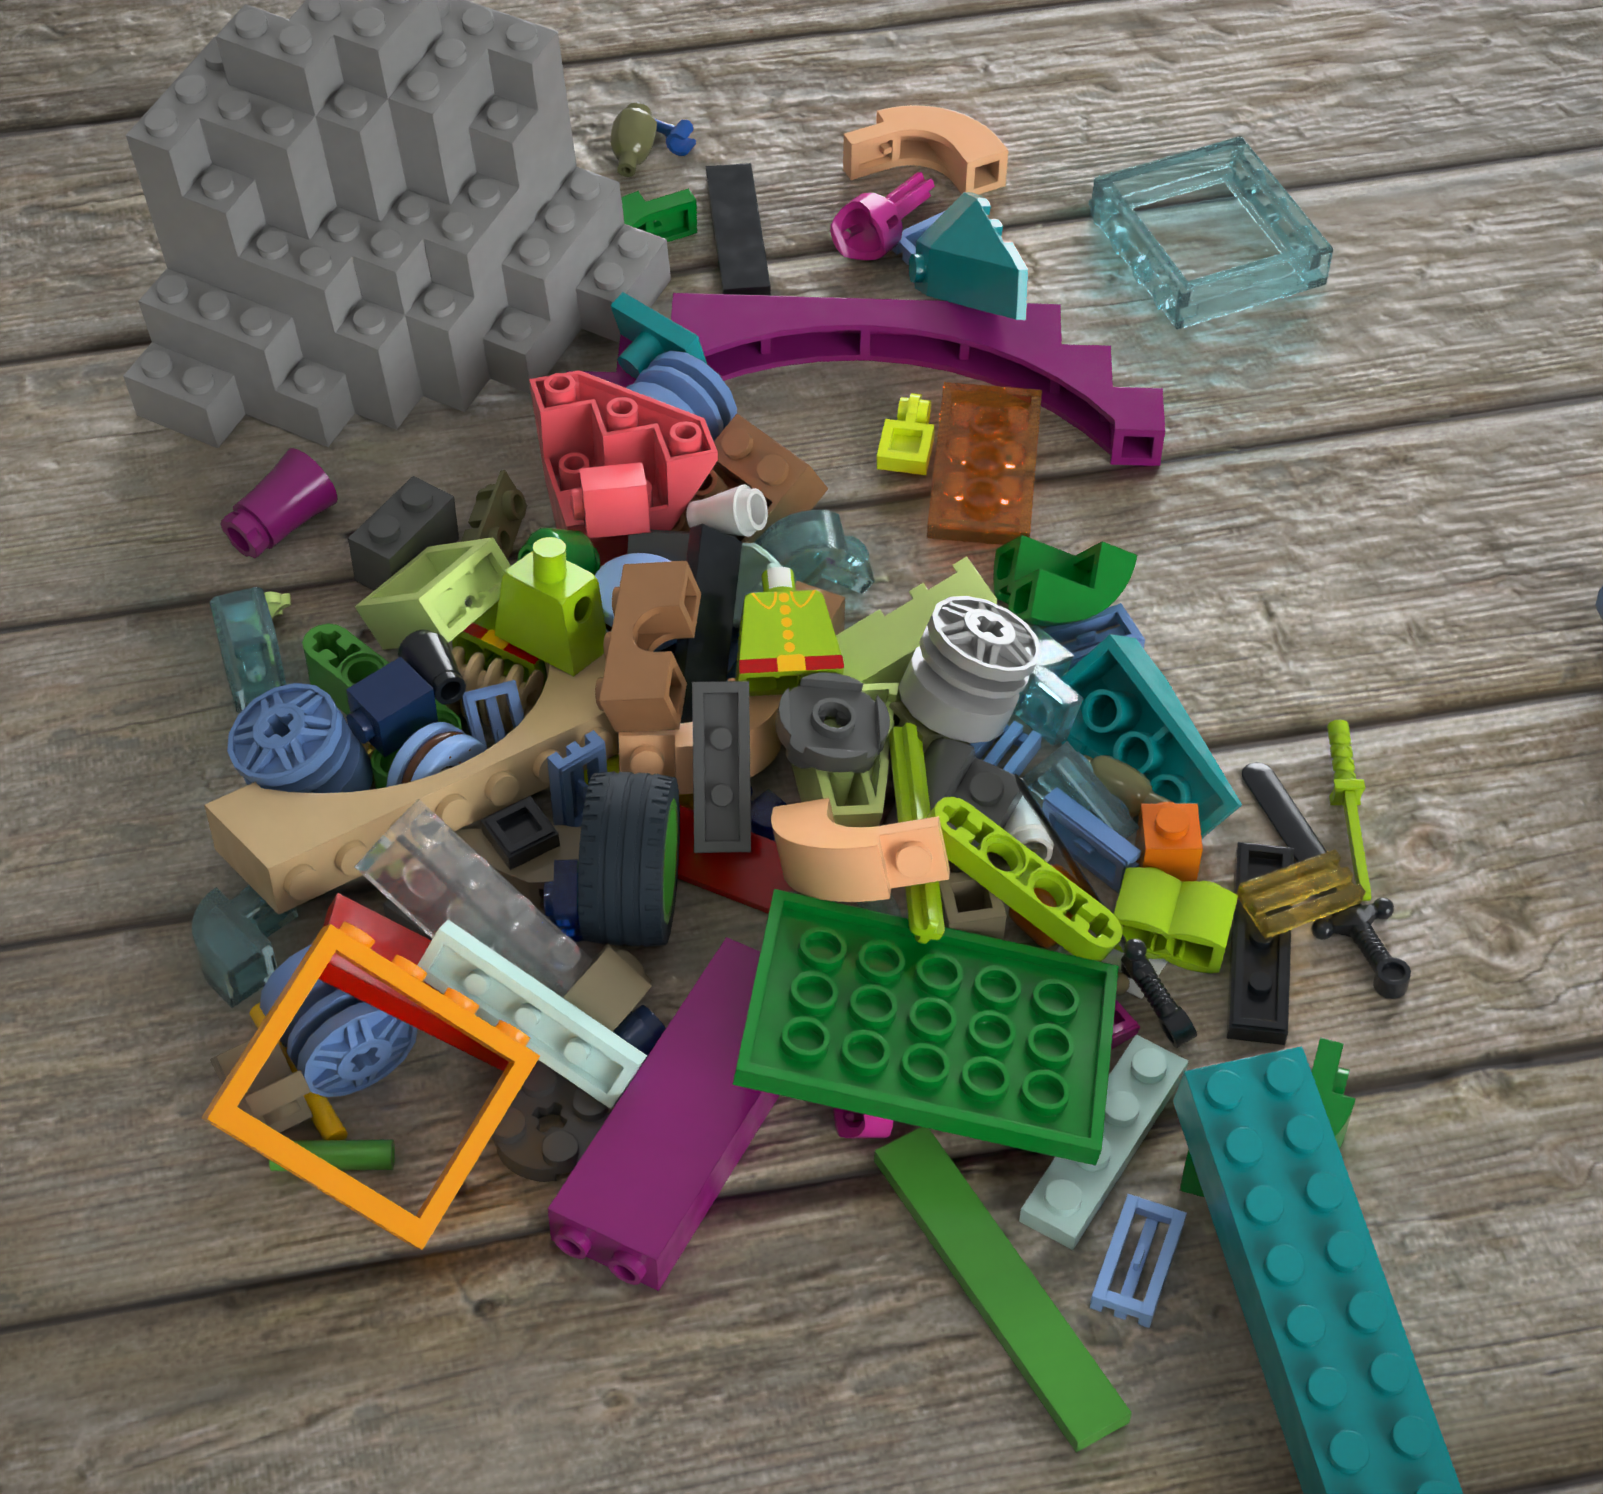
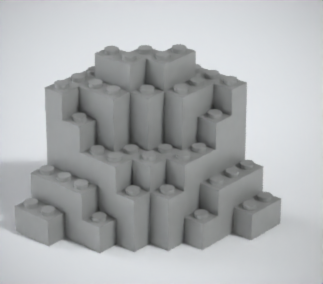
M306 0L290 19L245 4L126 134L167 269L138 301L152 343L123 377L137 416L216 448L220 447L245 415L329 447L354 414L361 415L397 430L422 396L465 412L490 379L531 394L529 379L547 376L581 329L619 343L620 331L610 305L622 292L651 308L671 281L667 239L624 224L619 182L579 168L576 165L558 31L468 0H363L362 2L357 0Z

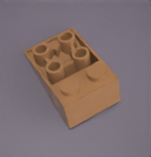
M737 413L715 439L714 444L718 451V461L691 501L702 500L740 485H747L751 489H759L766 499L768 508L766 525L762 530L755 531L750 537L737 535V540L742 543H755L767 550L800 525L826 493L828 487L809 464ZM687 507L671 531L690 532L686 516Z

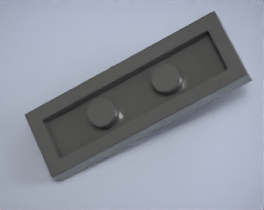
M749 681L692 682L694 853L751 852Z

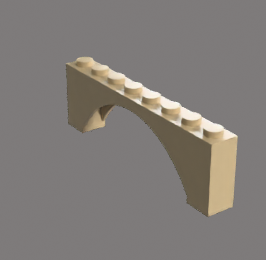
M604 654L574 677L545 662L547 680L544 689L532 710L521 723L502 740L484 752L460 765L435 775L380 789L343 793L287 792L264 789L254 782L205 804L215 850L279 915L550 787L547 757L555 752L562 758L567 757L566 746L576 741L581 748L584 747V735L593 730L605 742L606 760L618 755L619 732L614 731L605 712L598 709L595 698L596 681L604 675L606 664ZM587 763L583 765V770L587 769Z

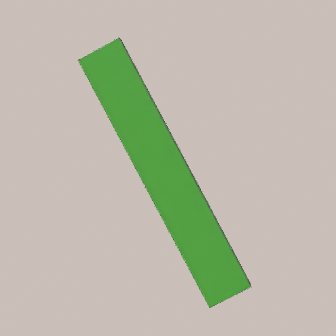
M920 1127L876 1149L874 1152L875 1164L1075 1452L1077 1453L1130 1423L1132 1412L931 1130Z

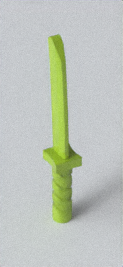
M1339 719L1331 721L1327 725L1329 745H1331V758H1333L1332 766L1335 772L1334 788L1329 795L1330 805H1343L1358 897L1360 901H1371V888L1357 805H1361L1360 799L1365 790L1364 779H1356V773H1354L1355 765L1352 759V746H1350L1349 723Z

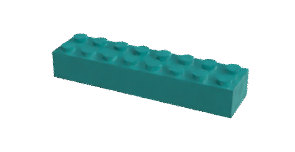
M1303 1047L1285 1049L1184 1071L1174 1096L1173 1104L1303 1494H1463Z

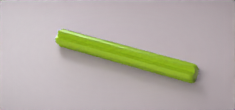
M906 722L903 727L894 726L889 733L898 823L925 819L931 811L923 743L918 738L917 726ZM939 881L905 886L909 929L915 934V940L922 944H926L929 940H939L945 931Z

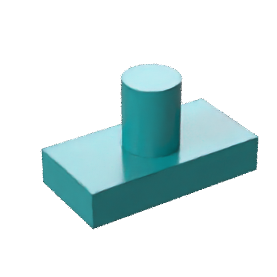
M624 292L610 305L620 334L633 341L617 358L621 368L633 378L637 379L639 374L644 369H647L658 355L668 351L685 352L707 364L698 335Z

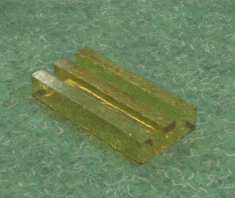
M1334 849L1240 883L1236 895H1238L1239 901L1266 939L1358 905L1362 902L1366 891L1360 883L1352 884L1353 873L1348 866L1340 867L1341 856ZM1334 887L1338 890L1332 894L1269 917L1265 914L1287 904L1293 906L1306 901L1309 896Z

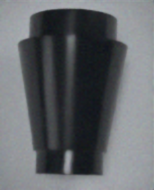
M418 630L409 634L399 646L398 657H402L434 689L435 699L439 703L448 705L458 701L466 690V684L462 679L447 640L442 635L429 630Z

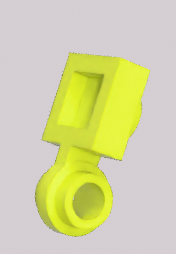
M911 393L910 398L900 397L897 420L885 419L877 452V469L919 475L927 474L934 442V425L929 424L931 400L922 399V394Z

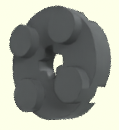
M815 673L801 678L800 686L793 688L790 692L788 688L782 694L776 715V732L780 742L786 747L787 759L794 766L803 769L812 767L822 771L840 773L850 771L864 773L869 771L874 765L875 758L883 750L890 727V717L885 703L878 695L874 701L869 695L862 692L863 683L846 675ZM825 717L835 718L837 725L844 727L835 728L824 724Z
M536 1062L535 1067L528 1075L494 1131L492 1140L502 1163L515 1174L538 1182L557 1181V1174H566L573 1171L609 1116V1108L543 1062ZM546 1115H558L565 1126L562 1129L552 1126L547 1133L541 1132L539 1130V1119Z

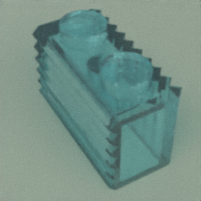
M259 587L215 596L210 601L225 673L236 712L238 713L256 697L275 687L287 685L276 631L264 591Z

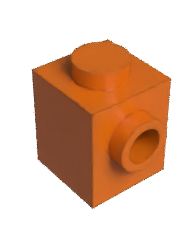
M1160 802L1157 804H1141L1135 838V846L1141 850L1140 858L1136 861L1139 867L1158 868L1182 882L1197 881L1203 851L1198 803L1177 804L1174 802Z

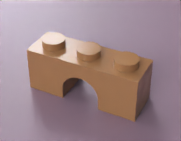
M687 561L623 565L620 587H615L612 592V610L614 614L612 631L606 632L603 648L606 660L604 675L597 679L595 686L597 707L600 711L605 712L615 732L680 729L687 686L686 680L672 651H653L667 641L694 638L701 591Z

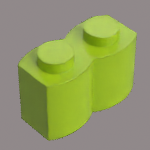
M1129 867L1125 870L1114 915L1121 924L1122 934L1127 941L1136 938L1145 943L1147 947L1146 957L1148 959L1163 958L1173 965L1190 971L1219 973L1238 895L1214 882H1182L1158 868ZM1118 943L1114 949L1124 953Z

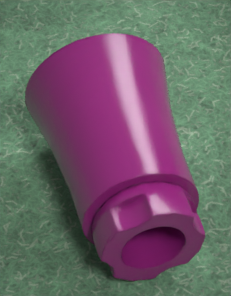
M290 448L274 468L246 496L233 506V511L221 520V528L231 544L240 553L255 559L266 549H272L306 521L335 505L338 501L337 492L330 478L311 457L298 449Z

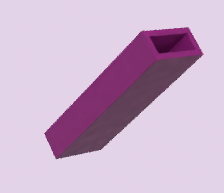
M728 937L725 938L547 1209L551 1240L564 1253L577 1259L588 1257L607 1266L617 1278L628 1284L638 1285L642 1283L657 1291L662 1287L779 1097L776 1094L732 1085L760 951Z

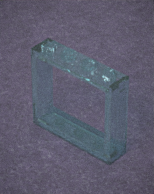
M1242 136L1094 178L1092 198L1088 202L1091 207L1090 214L1094 218L1093 223L1096 226H1100L1109 238L1114 252L1118 255L1121 254L1130 266L1135 280L1145 286L1153 297L1157 309H1162L1177 330L1327 284L1333 247ZM1225 182L1281 254L1188 281L1133 208Z

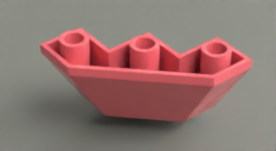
M580 370L529 379L545 482L556 529L581 531L587 536L584 520L574 521L571 489L581 488L579 468L642 462L647 484L650 529L671 531L718 461V451L705 418ZM628 535L590 539L598 551L600 566L616 557L627 554Z

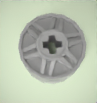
M970 596L948 597L937 603L919 641L920 646L915 649L898 686L901 701L912 716L930 730L954 740L969 743L989 742L1003 733L1020 696L1019 693L1024 691L1030 674L1033 673L1042 652L1038 637L1026 622L1010 610L991 601Z

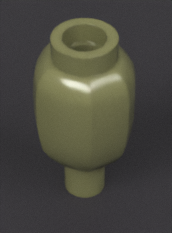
M642 103L629 104L618 114L612 125L611 148L619 160L617 171L624 177H631L635 174L636 166L647 159L655 140L657 121L652 117L651 110Z
M1084 755L1078 761L1072 774L1071 784L1080 788L1079 790L1088 804L1121 818L1138 816L1141 804L1172 802L1154 793L1150 781L1144 774L1111 756L1101 755L1092 758Z

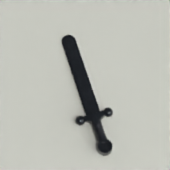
M1254 762L1246 765L1242 769L1243 780L1287 847L1294 848V858L1333 916L1328 919H1316L1311 926L1312 934L1320 940L1330 938L1333 933L1351 937L1375 972L1373 981L1375 991L1379 995L1390 999L1403 996L1408 989L1411 977L1410 967L1405 961L1390 955L1371 926L1377 918L1388 919L1394 913L1393 902L1388 898L1382 897L1376 899L1373 904L1362 905L1274 771L1264 763Z
M1014 774L1020 792L1084 891L1104 905L1025 782L1017 774ZM1122 934L1119 942L1124 952L1120 960L1122 962L1121 971L1128 978L1133 979L1136 985L1141 988V992L1144 993V997L1147 998L1148 1003L1153 1008L1159 1019L1160 1026L1175 1048H1178L1197 1037L1192 1021L1186 1012L1176 1004L1168 990L1164 988V984L1161 983V979L1158 978L1156 971L1146 957L1147 947L1145 943L1136 938L1127 941Z

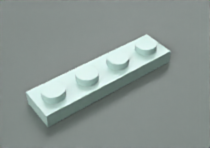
M447 920L438 929L417 965L427 972L424 981L442 994L449 987L477 1003L479 1008L475 1015L494 1027H496L499 1020H502L524 1032L531 1038L526 1047L540 1055L538 1060L610 1109L621 1098L647 1057L646 1054L450 920Z
M1136 1034L1108 1078L1102 1151L1096 1166L1055 1157L1021 1208L1019 1222L1074 1250L1177 1089L1184 1071L1187 1070L1188 1060Z

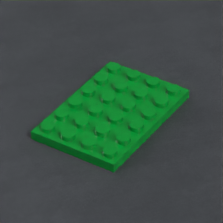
M774 889L732 1085L1096 1166L1103 1143L1119 966L945 927L944 934L939 940H929L926 944H922L915 940V934L910 931L909 919Z

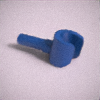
M655 119L657 121L656 131L666 136V145L675 155L686 156L696 145L695 139L688 138L694 130L689 120H681L675 126Z

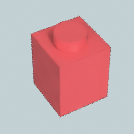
M642 462L579 468L581 488L571 489L574 521L584 520L586 534L590 539L651 533L647 484Z

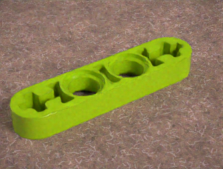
M945 797L939 800L926 818L939 816L947 858L950 862L1072 955L1101 962L1120 942L1122 937L1121 924L1109 909L970 803L961 798ZM947 823L953 824L957 830L950 828ZM973 840L979 843L976 848L971 845ZM987 853H996L1007 861L1010 871H1002L996 868L989 861ZM1034 888L1044 889L1054 897L1057 907L1043 904L1035 895ZM1067 912L1073 915L1071 919L1065 916ZM1088 930H1092L1096 934V937L1092 936L1088 932Z

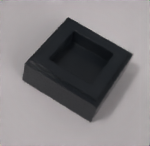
M531 796L481 820L483 834L510 870L560 846L559 833Z

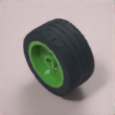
M613 771L594 773L590 778L584 802L578 864V915L581 936L584 941L604 945L607 943L620 946L626 944L627 946L637 947L644 945V947L667 945L674 916L679 865L680 802L679 789L675 777L660 774L651 775L650 773H616Z

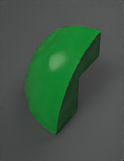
M1021 535L996 549L993 571L994 594L998 600L1008 605V610L1027 624L1037 626L1073 624L1099 614L1120 596L1132 576L1138 555L1103 541L1077 555H1073Z

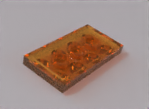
M951 382L943 383L927 539L1004 545L1021 535L1030 538L1042 390Z

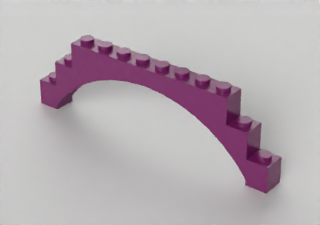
M673 293L671 320L698 335L707 365L717 372L723 381L781 366L830 361H877L943 370L987 382L1020 395L1055 413L1085 433L1110 455L1111 465L1160 466L1165 437L1163 388L1113 387L1111 346L1062 344L1061 304L1027 303L1026 320H1015L952 302L937 300ZM621 334L618 357L633 342ZM618 361L616 372L583 371L625 388L634 384L636 378H633L621 368Z

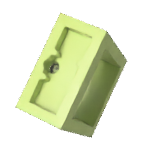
M493 537L429 546L358 603L355 608L383 650L399 648L402 641L409 634L418 630H429L433 633H438L449 643L499 601L502 575L511 565Z

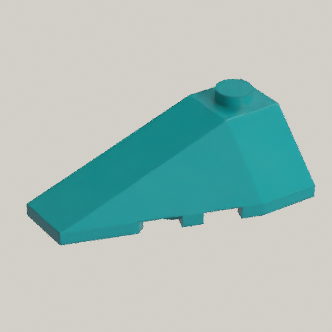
M964 192L916 240V254H911L909 259L910 281L915 283V289L929 297L1015 320H1026L1028 268L1012 242H1003L1001 237L1003 226L999 219L988 218L987 215H990L991 209L988 200L973 192Z
M1109 634L1032 703L1061 744L1074 754L1080 756L1088 755L1092 758L1101 755L1111 756L1144 774L1150 781L1154 793L1177 804L1198 803L1202 839L1242 806V803L1168 680L1136 638Z

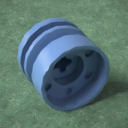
M668 351L658 355L648 368L639 374L634 384L626 387L632 391L705 418L713 441L737 414V406L731 390L720 375L704 361L685 352Z
M292 683L275 687L253 699L240 712L229 732L227 752L234 767L243 776L247 785L256 782L261 788L279 791L343 793L369 790L373 782L371 759L366 749L352 733L330 694L316 685Z
M311 945L290 956L269 977L261 991L260 1008L265 1017ZM318 979L280 1038V1042L284 1047H287V1054L296 1069L301 1070L312 1093L323 1097L346 1096L373 1085L388 1076L401 1064L416 1042L418 1029Z

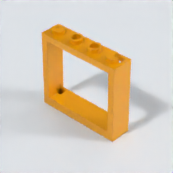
M343 922L339 929L329 924L320 930L201 1119L410 1246L423 1250L540 1055L526 1047L531 1038L521 1030L502 1020H499L496 1027L476 1016L475 1013L479 1005L467 996L449 987L444 994H441L425 984L423 981L427 976V972L413 962L399 955H395L392 962L371 950L375 940L359 928L347 922ZM334 953L509 1062L416 1216L237 1107Z

